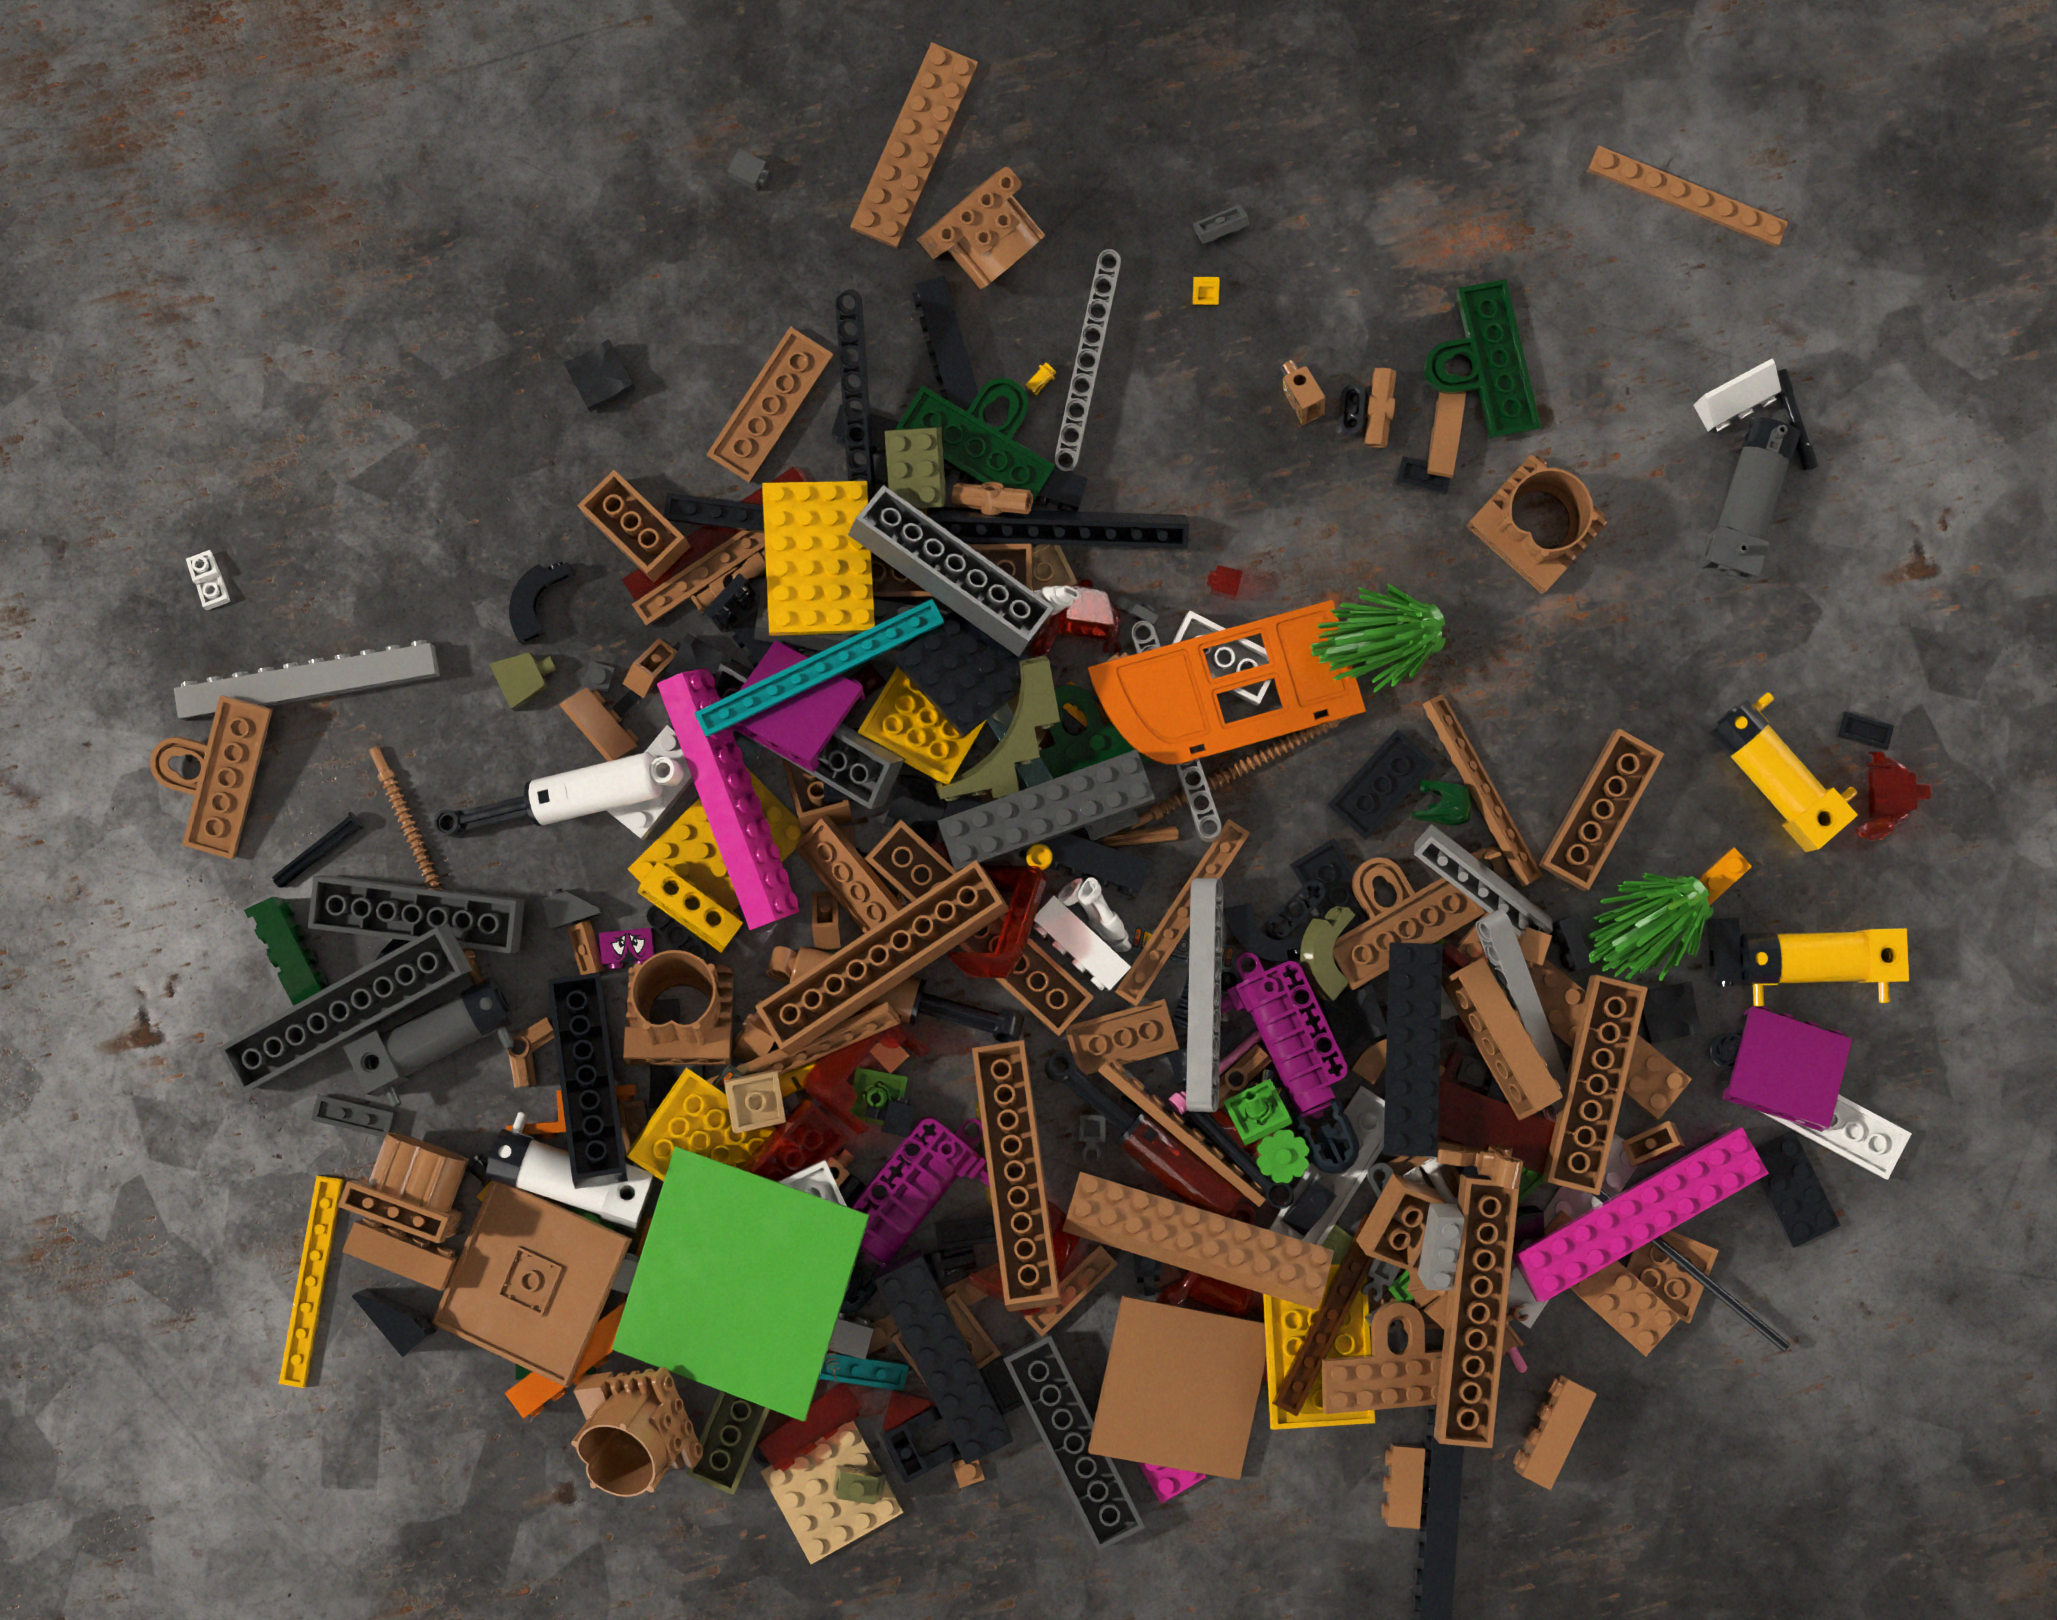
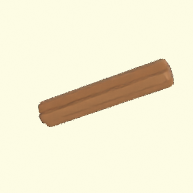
M1176 826L1125 831L1103 838L1102 844L1107 847H1119L1174 841L1179 838V833Z

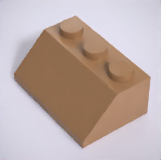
M586 687L559 704L608 762L632 756L640 749L636 744L639 738L630 728L626 731L619 724L622 721L621 717L613 709L608 711L604 707L603 703L606 700L596 689L592 692Z

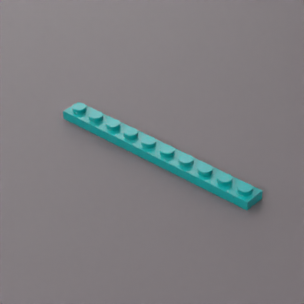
M933 599L711 704L695 712L694 715L705 737L708 738L943 625L944 620Z

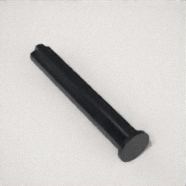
M350 811L348 813L349 816L272 876L275 885L283 888L356 829H362L363 825L360 820Z

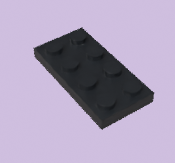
M739 573L703 612L719 631L729 630L737 622L736 616L742 610L747 611L754 604L756 593L748 580Z
M1396 729L1329 802L1327 807L1363 840H1367L1431 770L1435 763Z
M1335 838L1289 865L1301 886L1312 879L1322 880L1326 884L1327 895L1315 907L1322 920H1325L1326 913L1336 906L1350 908L1355 914L1338 937L1369 920L1353 892L1352 880L1355 871ZM1318 885L1315 887L1309 886L1311 892L1307 895L1309 899L1315 895L1321 896L1318 893L1320 890Z
M1794 1130L1755 1147L1757 1154L1769 1173L1758 1180L1792 1248L1841 1226Z

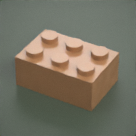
M1392 1173L1356 1241L1366 1255L1411 1271L1422 1251L1430 1203H1447L1437 1190Z

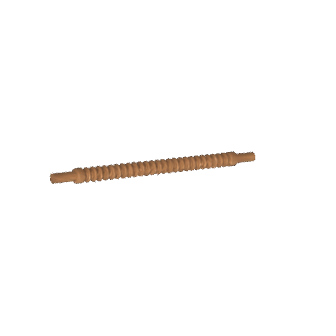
M1349 717L1300 730L1298 733L1292 732V736L1286 735L1285 740L1280 738L1279 743L1273 742L1272 747L1267 745L1266 750L1260 749L1258 754L1253 752L1252 757L1246 756L1244 761L1240 759L1239 764L1234 762L1233 767H1226V771L1221 769L1220 774L1214 773L1212 778L1207 776L1206 781L1209 789L1215 791L1216 786H1223V782L1228 784L1229 779L1235 780L1237 775L1242 777L1243 772L1249 773V769L1255 770L1256 765L1261 767L1262 762L1268 763L1270 758L1274 760L1275 755L1281 756L1283 751L1288 753L1289 748L1294 750L1295 745L1301 746L1302 741L1307 743L1308 738L1314 739L1316 734L1320 736L1321 731L1326 733L1328 728L1334 729L1338 727L1339 722ZM1181 790L1179 795L1175 793L1174 798L1168 797L1166 802L1161 800L1160 805L1155 803L1150 806V810L1138 816L1140 822L1130 827L1131 830L1153 819L1159 820L1164 817L1165 813L1169 815L1170 810H1177V806L1182 808L1183 803H1187L1184 791Z
M376 746L369 751L379 771V781L384 783L383 789L388 791L386 796H390L389 802L394 804L392 809H396L395 816L400 818L398 823H402L401 829L405 830L404 836L409 838L407 843L412 845L410 850H414L413 856L417 857L416 863L421 865L419 870L424 872L422 877H426L425 883L429 884L428 888L442 889L441 885H443V882L438 881L440 876L435 874L437 869L432 867L434 862L429 861L431 855L426 854L428 849L423 847L425 842L420 840L422 835L417 834L419 828L414 827L416 822L411 820L413 815L408 813L410 808L405 807L407 801L402 800L404 795L399 793L401 788L396 787L398 781H394L395 774L392 769L388 768L379 746ZM461 947L473 969L468 974L473 985L483 981L473 959L475 954L472 949Z

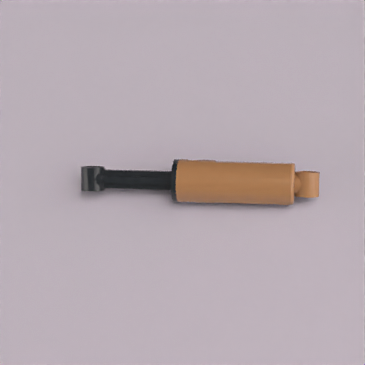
M778 946L773 950L766 973L776 981H790L791 983L834 954L802 946L797 954L790 948ZM910 976L860 1009L861 1011H868L888 1002L900 1016L901 1022L915 1025L918 1014L921 1013L993 1033V1037L1001 1043L1019 1041L1025 1020L1024 1016L1015 1010L1003 1009L996 1013L924 993L927 980L915 976Z

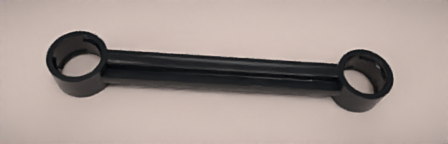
M1190 1112L1181 1115L1193 1120L1266 1192V1198L1270 1205L1278 1209H1285L1293 1203L1294 1191L1292 1187L1283 1182H1274L1271 1175H1263L1256 1164V1160L1207 1112ZM1278 1186H1284L1289 1191V1199L1284 1205H1277L1271 1199L1272 1190Z

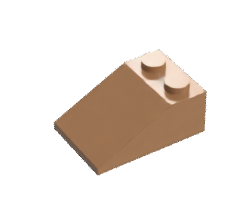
M781 757L802 834L808 833L826 815L830 817L835 825L852 821L848 800L825 803L823 781Z

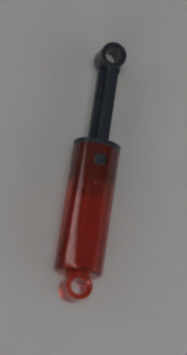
M1058 1051L1046 1061L1044 1070L1047 1077L1067 1085L1120 1130L1122 1134L1118 1137L1115 1144L1184 1203L1236 1220V1213H1240L1244 1216L1245 1223L1255 1224L1256 1213L1254 1209L1247 1204L1239 1203L1244 1194L1145 1110L1142 1109L1135 1117L1082 1072L1075 1064L1074 1057L1067 1051ZM1055 1061H1061L1064 1064V1072L1058 1071L1055 1068Z

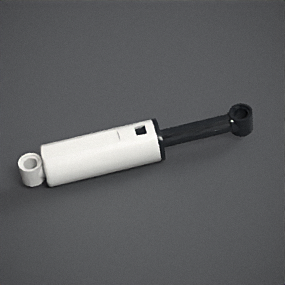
M649 752L527 781L524 787V796L467 810H442L434 819V827L441 835L460 838L468 830L529 816L536 826H543L658 798L662 793L663 784L667 786L679 784L684 776V769L675 760L666 757L655 759ZM669 766L670 773L667 777H664L663 771ZM451 819H453V820H454V825H453V827L450 829V828H449V822H450Z

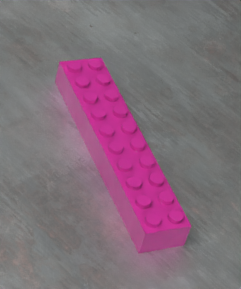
M708 668L682 672L657 683L749 929L752 930L800 912L798 899L792 892L788 873L781 863L779 849L772 839L770 825L764 818L761 810V801L755 794L751 775L744 765L743 754L736 744L733 729L728 727L706 738L694 715L695 712L722 700L716 691L713 675L709 672Z
M1743 1127L1734 1128L1513 1253L1512 1259L1536 1302H1545L1769 1173Z

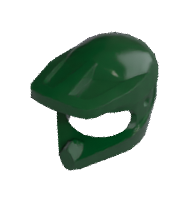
M1421 780L1420 791L1424 793L1431 791L1441 796L1442 800L1437 804L1428 805V810L1413 811L1411 819L1434 822L1446 826H1459L1470 821L1472 806L1468 788L1453 783Z

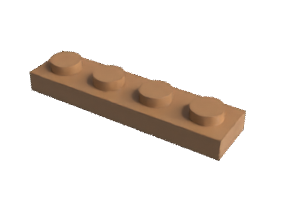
M1098 1245L1059 1283L1061 1304L1033 1308L1024 1318L1043 1337L1118 1263L1101 1245Z

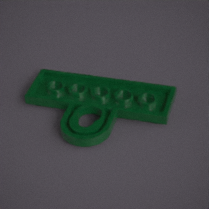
M1507 280L1457 288L1455 292L1466 338L1440 343L1427 354L1424 361L1426 380L1435 390L1444 394L1479 390L1490 439L1540 429V420ZM1457 354L1465 355L1472 362V373L1467 377L1449 374L1444 369L1445 362L1451 360Z
M996 378L987 382L981 388L967 412L922 385L895 430L941 427L943 459L982 484L998 482L1003 484V488L1030 490L1031 494H1033V502L1055 468L1054 464L1012 440L1028 411L1027 394L1023 387L1012 379ZM1004 396L1008 398L1010 406L1008 408L1007 421L999 427L989 426L983 419V413L987 405L995 402L999 397Z
M1074 684L1059 686L1054 690L1060 722L1054 723V726L1049 728L1055 744L1039 750L1040 757L1034 758L1032 763L1020 765L1018 762L1014 763L1019 791L1136 749L1123 738L1112 722L1103 723L1096 703L1087 690ZM1066 703H1074L1077 709L1083 712L1087 718L1085 730L1078 735L1068 734L1062 726V708ZM1138 752L1143 765L1153 761Z

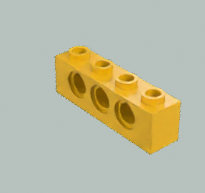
M658 861L640 884L637 892L722 953L743 924L740 921V916L730 909L726 911L718 905L719 901L710 894L704 895L697 890L698 886L689 879H682L676 874L677 871L672 866L666 863L661 864ZM664 886H674L677 893L674 895L667 894L664 891ZM689 900L696 902L698 909L689 910L685 902ZM715 916L719 920V925H710L706 917Z

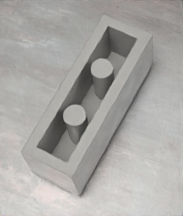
M1430 1203L1418 1270V1276L1427 1290L1453 1289L1465 1220L1456 1204Z

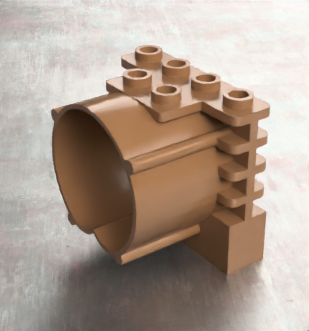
M1004 167L991 175L922 234L917 241L932 259L937 258L948 250L981 290L1019 260L1045 234L1013 197V194L1021 188L1022 183L1009 167Z
M1530 455L1470 520L1466 527L1536 590L1544 594L1608 523L1605 520V514L1598 508H1593L1594 501L1591 499V494L1580 479L1562 468H1547L1548 464L1543 458ZM1542 492L1554 496L1563 504L1568 514L1569 528L1565 539L1558 547L1544 549L1534 542L1531 532L1523 531L1515 525L1512 519V506L1522 496L1529 493Z
M669 950L658 953L647 959L642 965L636 963L634 967L629 968L627 1025L625 1027L623 1055L626 1065L732 1064L733 968H729L728 965L724 964L714 965L710 963L707 965L704 959L681 950ZM690 986L696 988L710 1002L706 1012L692 1024L681 1025L673 1020L662 1025H655L650 1022V1011L654 1000L671 987Z
M387 1132L370 1178L360 1181H347L338 1207L439 1244L444 1242L446 1238L458 1233L464 1218V1213L452 1208V1204L469 1159L419 1139L396 1132Z
M660 1367L656 1372L653 1369H646L644 1373L632 1371L630 1375L623 1372L619 1373L616 1377L613 1376L612 1372L585 1375L573 1390L587 1421L571 1444L576 1447L577 1454L581 1460L587 1464L586 1473L591 1481V1488L595 1489L598 1487L607 1493L621 1497H633L645 1491L652 1493L671 1466L674 1469H681L684 1465H687L688 1468H693L702 1458V1445L696 1437L693 1424L687 1416L683 1401L679 1397L674 1380L666 1367Z

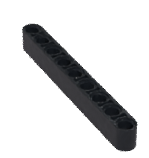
M848 289L838 295L835 301L848 481H856L860 478L867 481L869 503L876 494L863 305L861 295L856 290ZM844 296H851L854 299L855 306L853 309H848L843 305ZM852 322L855 324L857 333L855 335L847 334L844 328L845 323ZM847 349H855L858 352V361H851L847 358ZM849 375L859 377L861 381L860 387H853L849 384ZM851 401L861 403L863 408L861 413H855L851 410ZM853 427H860L864 431L863 439H857L853 436ZM862 453L866 457V464L860 465L856 463L854 454Z

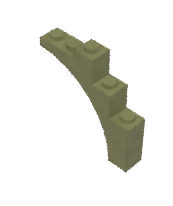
M1046 656L1019 661L1021 674L1019 702L1013 720L1003 739L987 757L973 768L954 777L949 785H945L943 782L935 783L940 799L945 798V801H953L959 799L960 795L967 793L973 796L986 793V789H990L993 798L998 799L1019 792L1014 763L1018 762L1020 765L1034 762V758L1040 757L1034 727L1038 726L1039 729L1053 727L1054 723L1060 722L1050 662Z

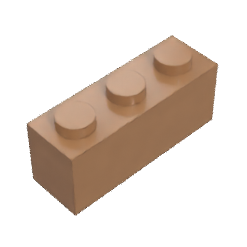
M1391 1443L1390 1450L1386 1449L1385 1465L1389 1466V1474L1384 1476L1383 1492H1387V1502L1382 1503L1381 1518L1385 1519L1387 1526L1420 1529L1425 1448L1422 1445Z

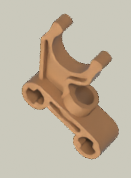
M1438 1140L1437 1163L1456 1166H1476L1478 1175L1489 1176L1496 1185L1504 1188H1519L1523 1167L1521 1159L1511 1157L1513 1149L1508 1146L1490 1144L1489 1149L1484 1150L1455 1142Z

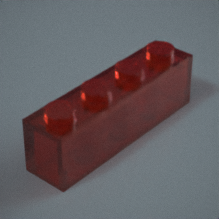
M840 1382L811 1403L806 1421L792 1417L758 1442L757 1446L775 1471L781 1469L783 1472L795 1463L793 1458L801 1452L805 1456L817 1447L815 1444L817 1440L822 1437L827 1440L839 1430L836 1426L845 1421L848 1424L860 1415L858 1410L862 1406L844 1382Z

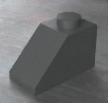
M561 888L547 892V897L541 899L549 927L553 930L604 914L601 908L570 892H562Z

